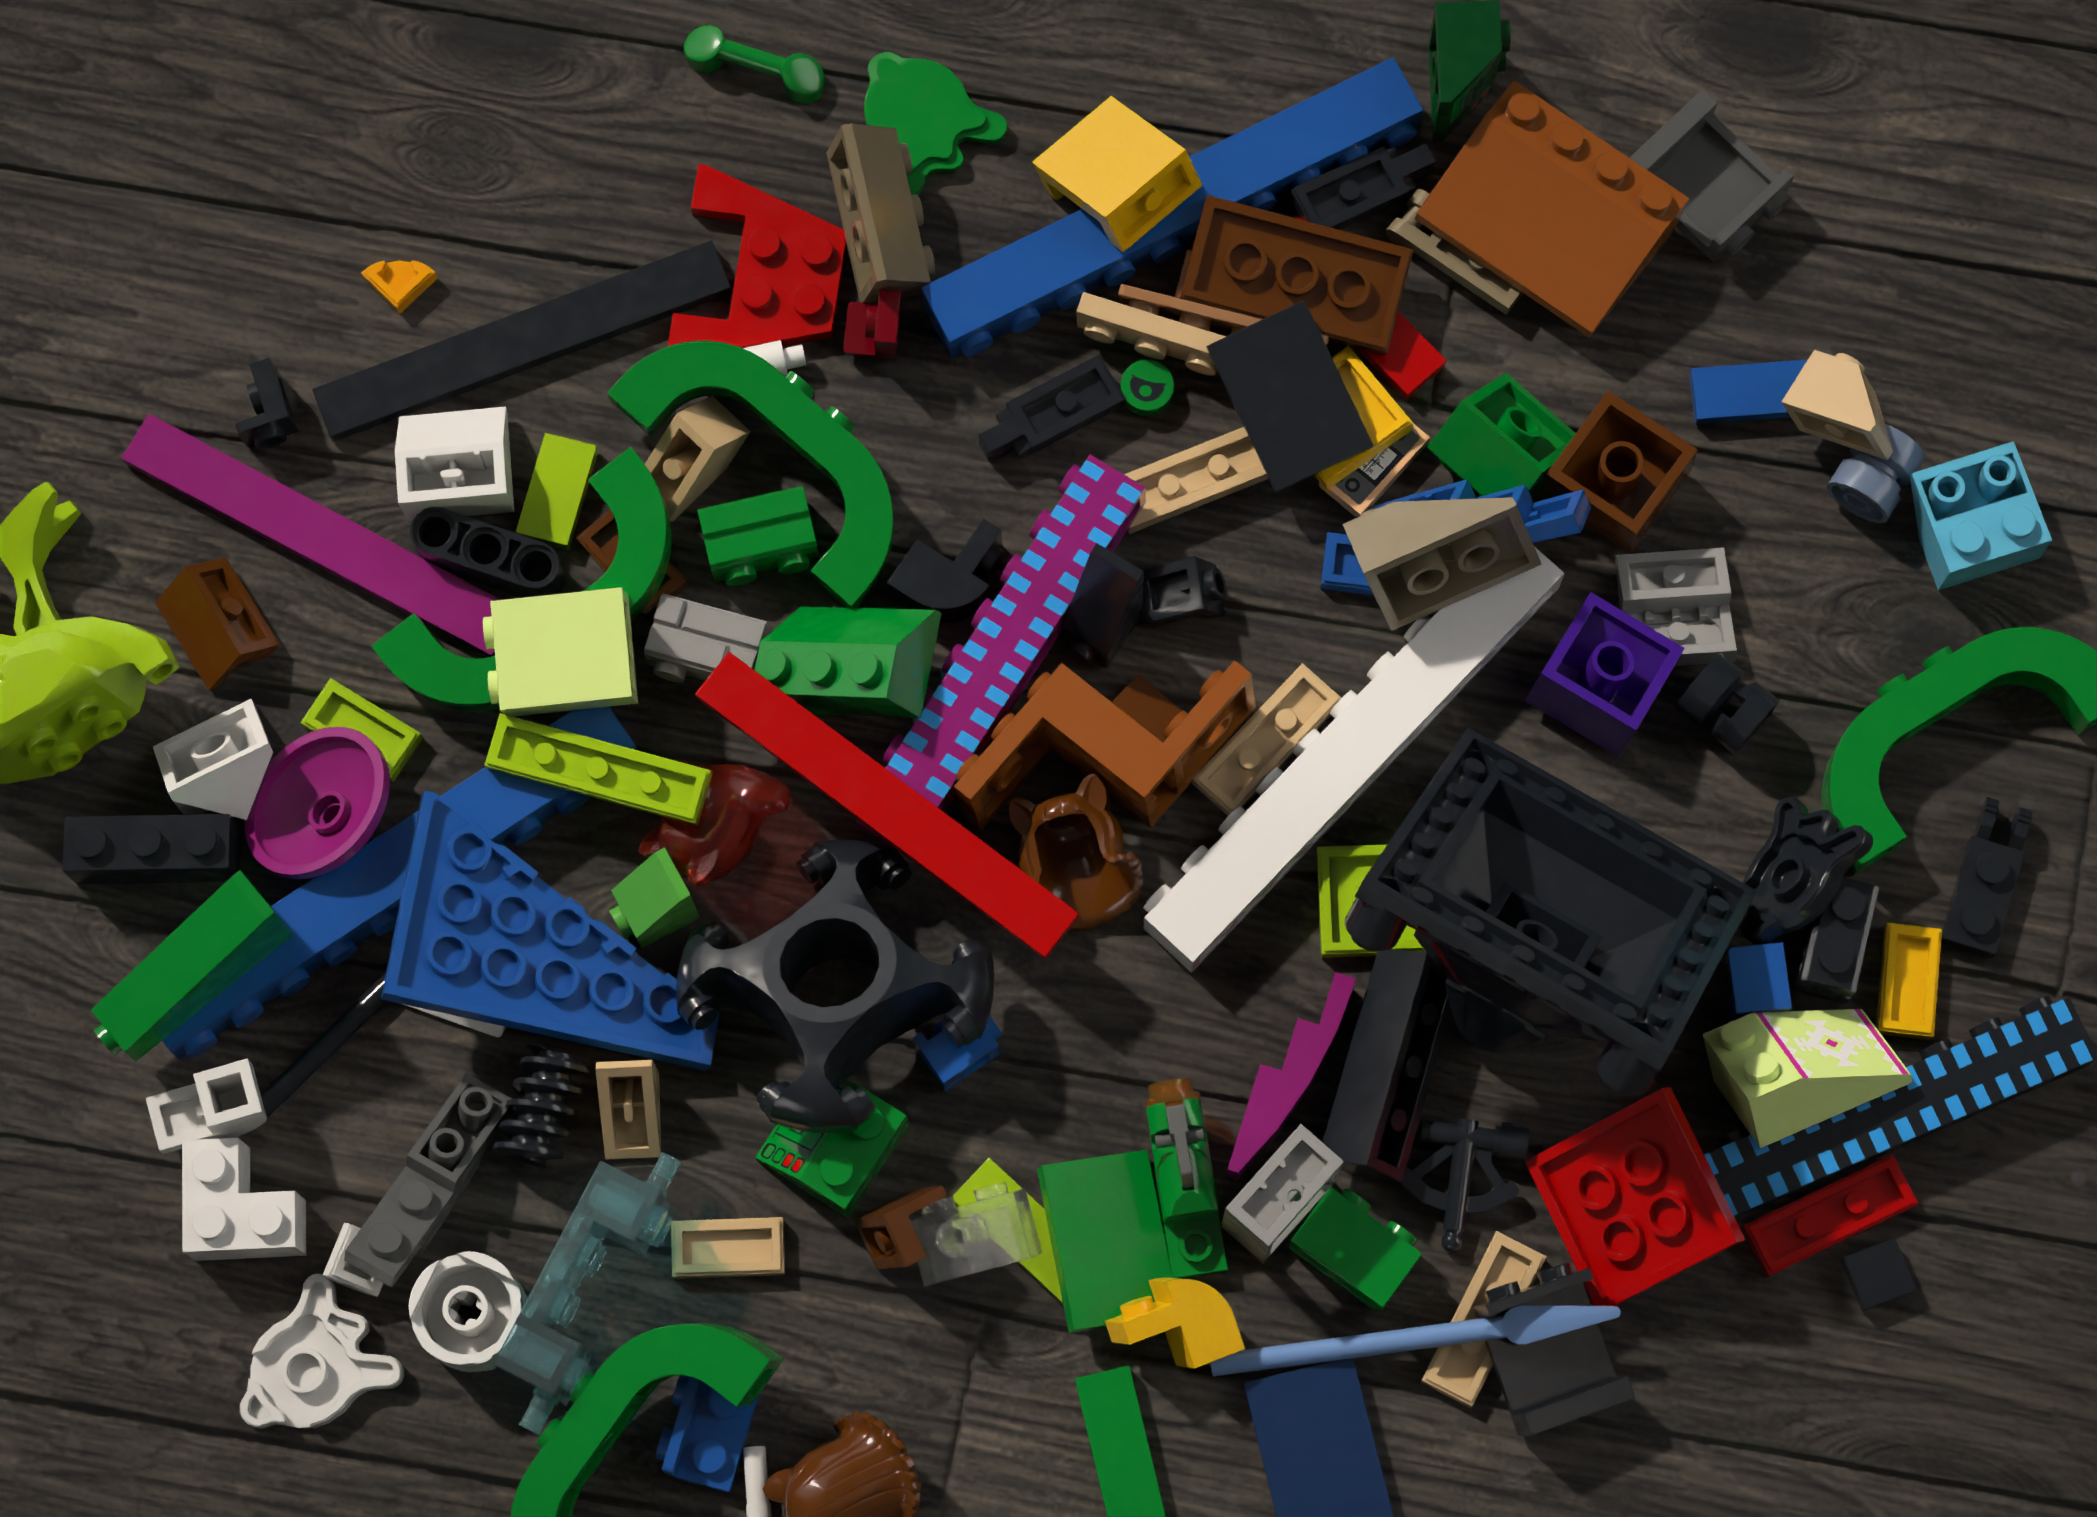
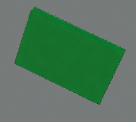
M1140 1150L1046 1164L1037 1168L1069 1334L1107 1328L1105 1321L1122 1315L1120 1306L1129 1301L1152 1296L1153 1302H1155L1148 1280L1162 1277L1172 1278V1272L1148 1151Z

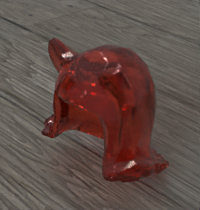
M678 760V762L711 770L713 773L698 826L662 816L661 823L646 835L641 842L638 852L643 857L649 858L655 852L665 847L676 869L683 875L688 876L690 882L697 887H701L709 881L714 882L728 876L739 868L751 854L767 816L784 812L791 804L792 795L788 787L779 779L744 765L713 764L712 766H701Z

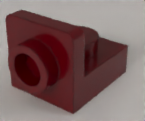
M879 289L878 304L850 302L848 304L844 338L845 355L896 360L901 317V291Z

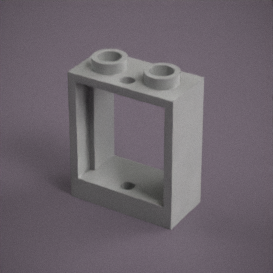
M1300 1124L1225 1208L1221 1227L1261 1263H1264L1337 1181L1344 1161Z

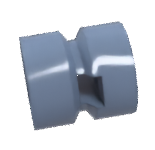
M1887 424L1885 426L1893 449L1889 459L1885 460L1850 448L1849 451L1852 458L1842 460L1826 487L1829 495L1843 508L1860 518L1875 523L1887 522L1901 499L1898 494L1901 490L1900 486H1908L1911 483L1910 475L1919 470L1926 458L1923 449L1913 439Z

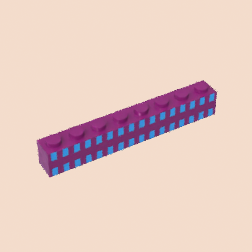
M1089 454L1081 468L1074 464L1069 469L1058 489V492L1063 495L1052 512L1047 509L1042 511L1030 531L1029 537L1034 539L1023 557L1016 553L1005 567L1000 581L1005 584L994 602L989 598L985 599L974 615L971 626L975 628L972 636L965 646L957 643L947 656L941 669L946 675L936 691L930 688L926 690L921 718H916V722L906 737L898 734L883 756L882 761L887 764L886 769L944 813L956 796L954 785L958 782L955 780L958 770L970 756L977 754L980 757L992 740L991 735L994 729L1010 713L1061 634V626L1090 552L1095 544L1098 543L1109 551L1114 552L1146 503V493L1143 485ZM855 818L858 828L887 846L895 848Z

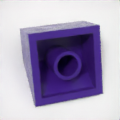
M1590 592L1525 701L1619 757L1638 729L1685 648Z

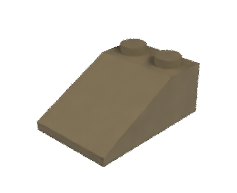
M1513 497L1391 502L1378 509L1368 510L1358 518L1343 524L1363 574L1391 631L1542 565Z

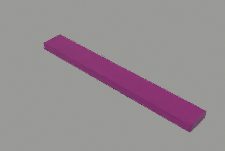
M149 413L121 457L124 464L402 612L408 615L415 613L425 624L487 657L495 656V649H486L483 617L492 616L490 601L500 600L497 597Z

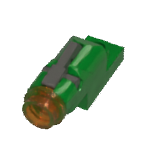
M1189 1078L1171 1079L1148 1086L1149 1098L1144 1102L1172 1278L1190 1279L1227 1273L1228 1268L1219 1220V1206L1200 1093L1193 1091L1192 1079Z

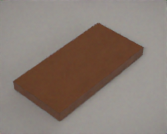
M1207 195L1180 299L1259 319H1265L1304 300L1320 334L1328 336L1330 341L1386 355L1414 250Z

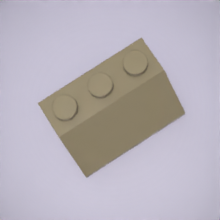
M853 123L841 125L826 154L859 300L861 303H878L879 289L901 291V298L921 295V287L931 283L930 277L935 276V263L930 246H922L918 226H922L924 222L923 209L919 196L917 194L911 195L906 175L912 173V162L906 143L899 144L896 128Z

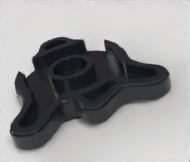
M1794 796L1782 799L1775 809L1774 825L1771 834L1749 866L1743 882L1757 890L1740 925L1743 937L1755 945L1766 944L1780 935L1799 930L1814 921L1835 896L1845 872L1871 850L1873 845L1871 833L1858 825L1850 826L1835 833L1839 826V819L1830 811L1819 810L1809 813L1807 806Z

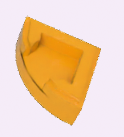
M414 260L379 261L361 272L363 279L399 314L438 279L433 269Z

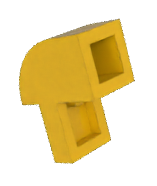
M1170 1277L1148 1280L1155 1302H1153L1152 1296L1129 1301L1120 1306L1122 1315L1105 1321L1111 1342L1130 1345L1165 1332L1176 1366L1197 1368L1245 1349L1235 1316L1228 1302L1217 1290L1196 1280Z

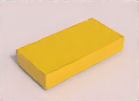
M1886 923L1884 926L1876 1028L1881 1035L1931 1040L1934 1037L1942 929Z

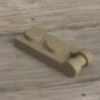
M1416 189L1407 201L1409 209L1402 218L1396 217L1386 229L1385 233L1388 238L1398 246L1413 249L1415 254L1507 315L1523 292L1433 232L1429 237L1419 230L1423 224L1414 218L1430 194L1424 190Z

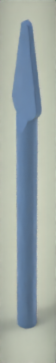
M1521 1304L1510 1308L1503 1316L1242 1350L1211 1362V1369L1214 1377L1508 1338L1511 1342L1525 1345L1618 1318L1621 1311L1617 1306Z

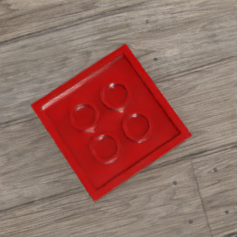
M1671 1087L1659 1089L1525 1161L1576 1269L1590 1268L1593 1279L1583 1282L1594 1306H1617L1745 1241L1744 1235Z

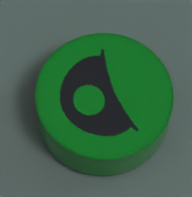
M1140 360L1131 364L1123 373L1120 390L1126 398L1125 406L1131 412L1140 416H1154L1163 412L1170 405L1174 393L1173 377L1167 367L1154 360Z

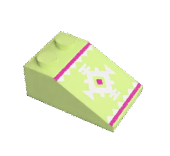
M1862 1009L1753 1012L1703 1034L1713 1080L1760 1148L1913 1082L1911 1073Z

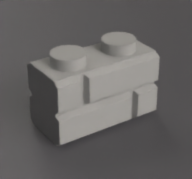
M663 593L647 638L644 656L647 665L653 666V673L660 678L682 683L686 676L705 681L728 652H731L754 670L760 641L770 632L767 621Z

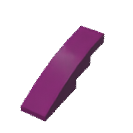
M1335 972L1320 1024L1300 1018L1297 1019L1282 1070L1260 1064L1228 1166L1226 1178L1237 1181L1276 1138L1308 1092L1335 1040L1352 995L1356 978Z

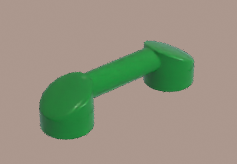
M703 25L694 29L684 42L686 61L697 72L710 73L719 69L725 61L783 79L784 90L787 96L794 102L801 104L816 101L825 90L823 69L818 61L810 55L796 53L787 58L724 39L722 31L713 25Z

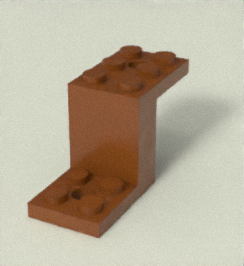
M1235 660L1224 673L1221 670L1215 671L1206 680L1199 692V696L1202 697L1201 700L1189 713L1183 710L1173 718L1163 735L1166 740L1162 742L1061 663L1052 674L1045 672L1034 682L1027 694L1029 701L1016 716L1013 713H1009L998 723L991 735V739L994 741L981 756L973 754L958 770L955 780L958 782L954 785V789L964 817L979 830H982L1052 750L1085 777L1089 774L1097 773L1108 788L1110 797L1149 828H1152L1193 781L1192 779L1215 756L1256 708L1252 673Z

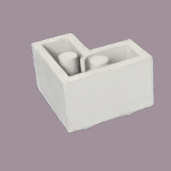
M239 1138L182 1140L183 1253L195 1261L306 1256V1200L296 1191L250 1193V1148Z

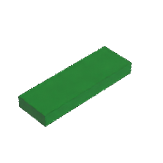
M1130 1366L1075 1378L1107 1517H1166Z

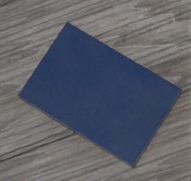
M1353 1358L1326 1362L1243 1383L1276 1517H1394Z

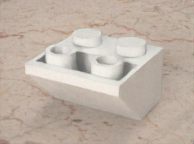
M506 407L399 417L395 445L398 504L407 522H412L416 514L431 507L444 508L464 516L514 512Z

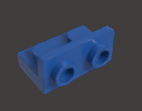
M679 1375L672 1399L673 1405L680 1406L674 1428L664 1427L656 1452V1459L664 1461L661 1471L666 1476L731 1494L760 1394L752 1405L736 1407L703 1381L690 1376Z

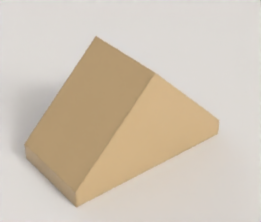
M653 1060L596 1062L595 1069L605 1159L661 1157L659 1072Z

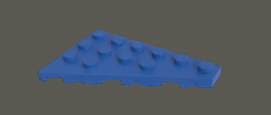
M424 791L420 801L381 995L382 1000L706 1071L710 1067L720 1014L718 1011L716 1019L705 1029L696 1030L695 1027H690L678 1015L676 1000L677 980L669 973H666V975L662 974L634 951L637 948L602 921L590 918L586 914L584 907L570 896L566 899L537 876L539 872L504 845L492 842L488 838L486 831L472 820L468 823L438 800L439 795L437 793Z

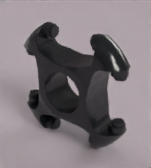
M859 840L818 841L813 844V847L801 854V859L796 862L800 873L810 884L817 881L824 887L792 916L762 935L735 948L726 949L725 946L730 941L723 929L715 921L709 925L705 923L695 931L692 930L682 952L678 968L676 1000L678 1015L690 1027H695L696 1030L705 1029L713 1023L717 1017L718 999L725 998L742 1003L751 1012L765 1021L789 1043L804 1068L801 1075L791 1084L789 1082H772L766 1085L757 1096V1101L760 1103L759 1108L769 1118V1121L777 1126L813 1133H841L857 1131L860 1125L870 1119V1114L876 1109L871 1099L861 1088L854 1091L849 1086H846L838 1093L836 1089L881 1046L941 1014H944L946 1022L942 1029L956 1048L969 1046L977 1039L981 1040L990 1016L994 998V962L991 952L987 951L980 942H975L974 939L965 940L955 949L953 953L954 959L951 964L940 965L928 961L907 946L881 922L867 902L865 895L876 885L882 890L889 888L895 890L902 887L910 879L912 871L909 869V864L899 854L897 849L874 842ZM848 958L866 963L877 971L873 983L864 993L843 1005L819 1007L804 1003L793 995L797 982L811 968L827 960Z

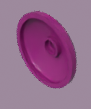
M327 727L301 736L279 752L268 764L248 818L245 820L247 843L255 859L269 871L280 877L308 879L334 870L360 851L378 827L389 796V768L380 748L366 735L357 730L347 727Z

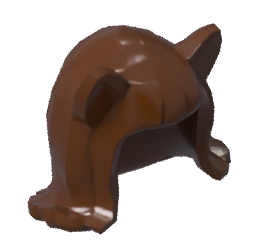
M1097 773L1086 776L1076 793L1058 794L1039 804H1034L1024 798L1015 797L1010 800L1008 811L1010 823L1020 837V869L1079 913V918L1070 928L1074 931L1098 927L1100 923L1108 924L1115 921L1116 917L1131 909L1132 904L1138 900L1141 893L1140 888L1143 885L1141 860L1134 852L1123 853V831L1118 820L1110 811L1111 800L1109 790Z
M853 1412L851 1415L840 1417L839 1420L835 1421L833 1426L834 1430L838 1433L836 1439L814 1446L793 1467L774 1473L768 1478L762 1488L767 1498L785 1505V1515L787 1517H916L920 1504L922 1484L918 1479L917 1470H914L913 1459L908 1456L907 1448L903 1441L899 1439L897 1433L889 1429L885 1422L877 1420L873 1415L865 1412Z

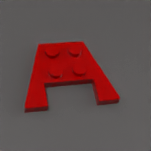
M698 164L691 203L692 215L744 222L730 313L727 320L673 313L668 346L691 341H715L746 348L781 340L782 347L833 338L847 250L844 229L708 165Z

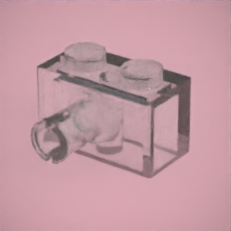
M1006 1182L974 1190L975 1202L956 1206L953 1196L943 1198L922 1208V1216L910 1219L927 1255L926 1258L918 1261L924 1286L1023 1261L1042 1254L1026 1189L1008 1192Z

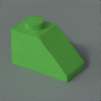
M665 847L651 855L611 890L618 906L609 910L623 938L626 939L635 935L641 948L700 918L693 899Z

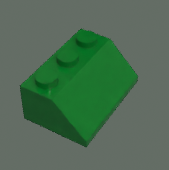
M799 607L760 641L754 670L812 714L921 718L942 613L937 610Z

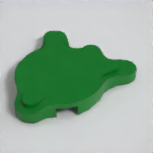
M891 52L880 53L869 62L868 75L870 83L864 103L866 125L896 128L899 144H907L912 162V173L906 175L911 195H919L925 181L930 175L936 173H955L961 170L964 162L959 145L962 142L969 141L994 145L1000 143L1007 134V121L998 113L977 106L967 95L962 82L950 69L942 64L927 59L902 58Z

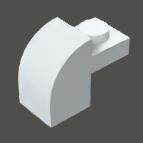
M248 1058L193 1074L195 1084L146 1098L158 1148L162 1154L182 1149V1140L235 1138L258 1128L267 1120L254 1068Z

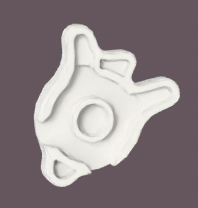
M313 1274L306 1279L303 1284L300 1301L294 1311L287 1318L274 1324L259 1338L252 1351L254 1356L250 1367V1378L248 1379L247 1392L240 1403V1413L243 1420L255 1428L263 1429L273 1425L316 1428L328 1424L342 1415L355 1399L363 1393L378 1389H392L399 1386L403 1381V1365L396 1358L386 1355L363 1354L360 1351L359 1343L369 1332V1322L361 1315L343 1311L338 1307L335 1285L332 1280L322 1276L323 1274Z

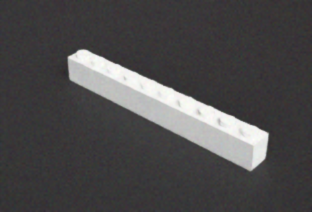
M1536 547L1535 549L1542 565L1442 608L1432 618L1427 615L1416 620L1403 637L1408 643L1395 657L1390 652H1386L1367 673V677L1372 681L1358 695L1350 690L1339 700L1330 712V715L1335 719L1321 734L1315 728L1312 729L1293 750V753L1298 758L1284 772L1276 767L1265 777L1256 789L1260 797L1247 811L1241 806L1237 807L1225 819L1218 829L1223 836L1209 850L1204 845H1201L1192 853L1181 867V870L1186 873L1184 877L1172 889L1164 884L1150 897L1143 907L1148 912L1144 917L1143 929L1191 973L1559 589L1564 572Z

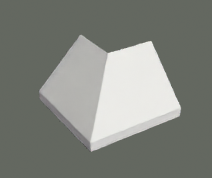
M252 699L153 746L167 791L172 801L184 815H198L214 811L221 814H230L233 817L245 820L248 818L273 753Z

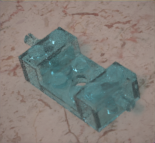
M661 1152L646 1182H642L600 1160L493 1363L506 1376L533 1389L532 1393L535 1395L521 1422L518 1423L521 1427L540 1436V1432L554 1405L558 1406L561 1403L567 1406L570 1394L574 1392L578 1382L587 1373H594V1368L588 1365L592 1355L581 1343L557 1332L556 1329L559 1325L566 1328L572 1321L581 1302V1297L575 1295L585 1275L591 1278L594 1277L605 1258L607 1247L601 1245L605 1237L643 1256L646 1255L650 1245L658 1248L662 1244L673 1221V1218L667 1215L670 1209V1205L666 1200L668 1196L667 1190L679 1166L682 1165V1162L674 1157Z

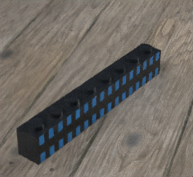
M2049 995L2039 998L2019 1009L2021 1018L2005 1025L2002 1024L1999 1017L1988 1020L1969 1030L1972 1039L1954 1047L1949 1039L1935 1043L1919 1052L1922 1061L1906 1067L1911 1073L1912 1083L1760 1148L1745 1126L1718 1138L1720 1148L1704 1154L1735 1219L2088 1067L2097 1059V1052L2070 997L2056 1003L2052 1002Z

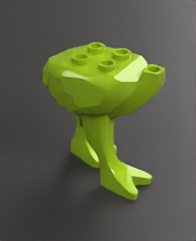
M44 482L34 488L0 525V558L14 578L17 593L13 627L16 636L0 634V784L53 776L58 772L71 769L81 761L83 754L103 740L118 735L126 727L127 721L139 713L145 696L147 680L155 685L160 684L180 668L166 640L138 626L93 616L61 619L46 586L42 569L50 551L78 519L81 511L70 500L56 506L58 494L49 482Z

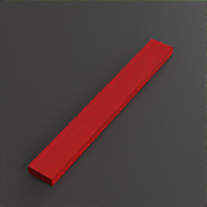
M731 652L725 655L695 693L699 701L1045 961L1079 918L1077 911Z

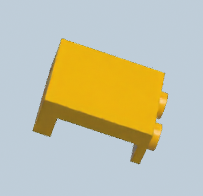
M1112 96L1032 162L1048 194L1055 200L1065 195L1101 223L1110 243L1122 252L1126 251L1203 186L1186 149Z

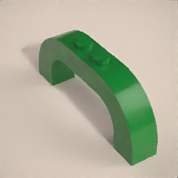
M691 341L667 346L644 357L607 392L610 402L650 437L657 432L679 407L699 397H727L743 404L829 478L838 488L845 502V521L842 531L832 547L810 570L812 578L846 608H858L881 578L892 548L894 519L889 489L876 460L867 448L851 434L856 428L855 425L835 407L831 406L827 411H824L811 399L815 391L799 375L790 371L785 377L763 358L735 345L715 341Z
M629 447L588 479L615 517L618 528V546L614 560L608 570L584 591L622 587L629 598L630 620L632 621L649 603L664 579L671 554L672 530L669 510L658 484L632 447ZM415 613L371 645L383 663L396 677L413 691L436 704L462 711L479 712L500 709L499 703H491L488 690V671L496 670L495 656L471 659L449 652L440 644L423 620Z
M2035 627L2008 628L1981 636L1955 652L1949 646H1946L1922 662L1925 670L1910 680L1904 674H1901L1879 688L1876 692L1880 698L1865 708L1854 719L1833 750L1822 784V810L1830 811L1839 819V826L1835 833L1850 826L1858 825L1871 833L1873 837L1871 850L1848 869L1852 877L1898 849L1907 837L1887 808L1880 792V766L1883 757L1889 751L1982 693L2003 685L2026 686L2044 694L2058 707L2074 732L2079 736L2097 725V651L2082 641L2057 631Z
M691 1323L668 1325L634 1337L613 1352L595 1374L589 1372L577 1383L569 1397L574 1404L562 1420L554 1419L542 1432L536 1444L541 1450L522 1477L514 1497L510 1517H572L576 1500L585 1484L648 1396L664 1381L677 1375L690 1376L712 1387L736 1407L748 1406L753 1404L784 1358L755 1337L743 1331L718 1324Z

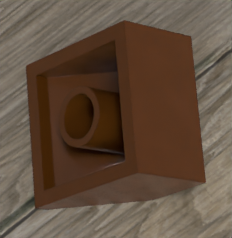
M1607 390L1546 473L1545 478L1560 495L1584 489L1591 506L1585 524L1631 554L1692 471L1698 449Z

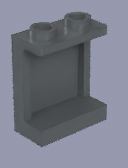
M1702 89L1644 143L1630 159L1690 198L1676 228L1715 263L1726 251L1732 256L1737 254L1753 237L1755 232L1751 227L1763 216L1770 221L1785 208L1792 198L1788 194V190L1794 175L1787 169L1778 175L1714 115L1718 103Z

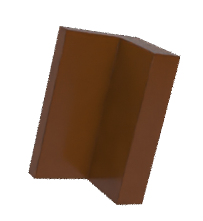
M226 557L186 566L155 602L208 690L217 689L237 665L269 657L280 645Z
M943 1186L909 1190L853 1218L876 1269L908 1267L927 1257L908 1215L946 1197L947 1194Z

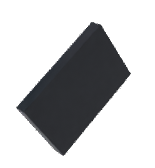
M1304 300L1206 346L1275 494L1374 447Z

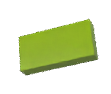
M545 433L517 525V534L544 542L549 546L570 550L588 489V479L592 475L598 455L597 445Z
M331 678L300 722L310 732L327 727H347L366 735L383 752L389 768L390 781L392 782L395 781L423 739L420 732Z

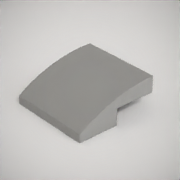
M1724 547L1616 555L1619 609L1685 648L1675 666L1709 664L1719 653H1722L1730 661L1735 662L1737 648L1729 605L1731 587Z

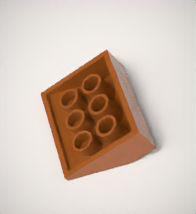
M1514 80L1484 116L1420 207L1414 219L1590 338L1674 232L1690 198Z

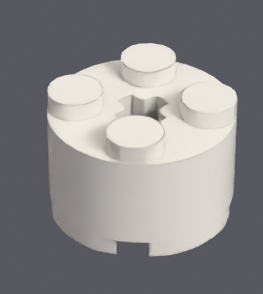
M478 1252L457 1253L429 1265L416 1280L409 1298L408 1306L411 1324L418 1341L433 1357L455 1370L479 1372L497 1368L517 1351L525 1338L529 1326L530 1310L528 1297L519 1281L499 1261ZM475 1300H477L476 1306L481 1310L479 1318L477 1320L469 1319L463 1325L464 1319L458 1314L459 1308L462 1304L471 1307Z

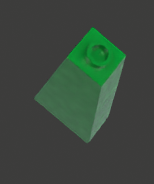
M239 870L91 1009V1012L101 1023L93 1031L114 1056L123 1050L136 1062L293 936V933L241 870Z

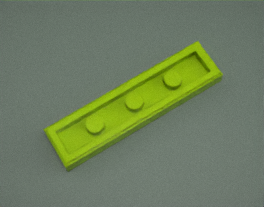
M501 713L499 714L484 765L491 770L697 826L713 774L708 769Z

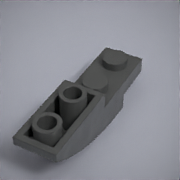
M466 1073L407 1155L405 1168L345 1250L344 1261L393 1288L417 1253L421 1255L456 1204L499 1132L501 1121H505L509 1113L505 1107L507 1101L512 1098Z

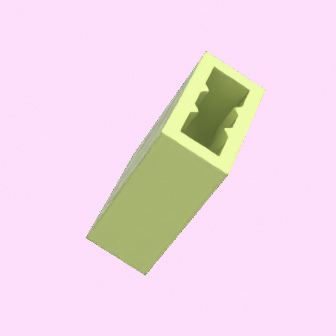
M622 587L490 601L492 616L483 617V633L486 649H495L496 670L488 671V690L491 703H499L500 711L505 715L513 717L638 704L629 598Z

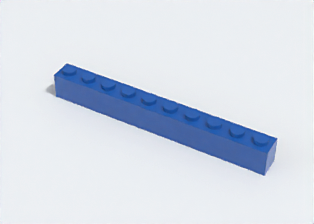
M1394 57L1189 156L1203 186L1126 251L1122 252L1112 245L1101 223L1081 209L921 287L922 305L951 359L963 353L967 357L974 356L990 347L993 343V338L1010 330L1013 333H1020L1030 329L1040 321V315L1057 307L1061 310L1075 307L1079 304L1083 292L1088 293L1104 284H1107L1108 287L1117 286L1130 279L1135 274L1136 268L1152 260L1156 264H1160L1177 256L1182 251L1183 245L1195 240L1207 195L1269 211L1276 205L1277 199L1289 194L1296 186L1383 146L1388 145L1390 149L1393 147L1398 148L1410 142L1417 135V131L1420 130L1423 108Z
M610 707L572 710L549 725V727L637 750L636 745ZM484 767L441 795L438 800L468 823L471 820L486 831L488 838L492 842L507 846L511 842H514L515 845H520L529 841L543 829L542 822L557 812H560L561 815H566L575 811L589 799V796ZM418 811L364 845L360 851L339 867L315 877L272 905L271 908L293 933V936L166 1037L163 1042L167 1049L178 1059L185 1055H188L189 1058H194L203 1054L216 1044L217 1038L215 1036L233 1024L236 1027H242L252 1022L264 1012L263 1004L280 993L283 997H287L298 992L311 981L309 974L326 963L329 966H335L347 960L357 951L358 947L356 944L370 934L375 933L376 936H380L393 930L400 906Z

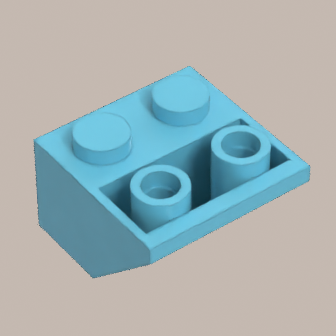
M2014 441L1923 469L1910 475L1919 541L1938 590L2039 559L2052 541Z

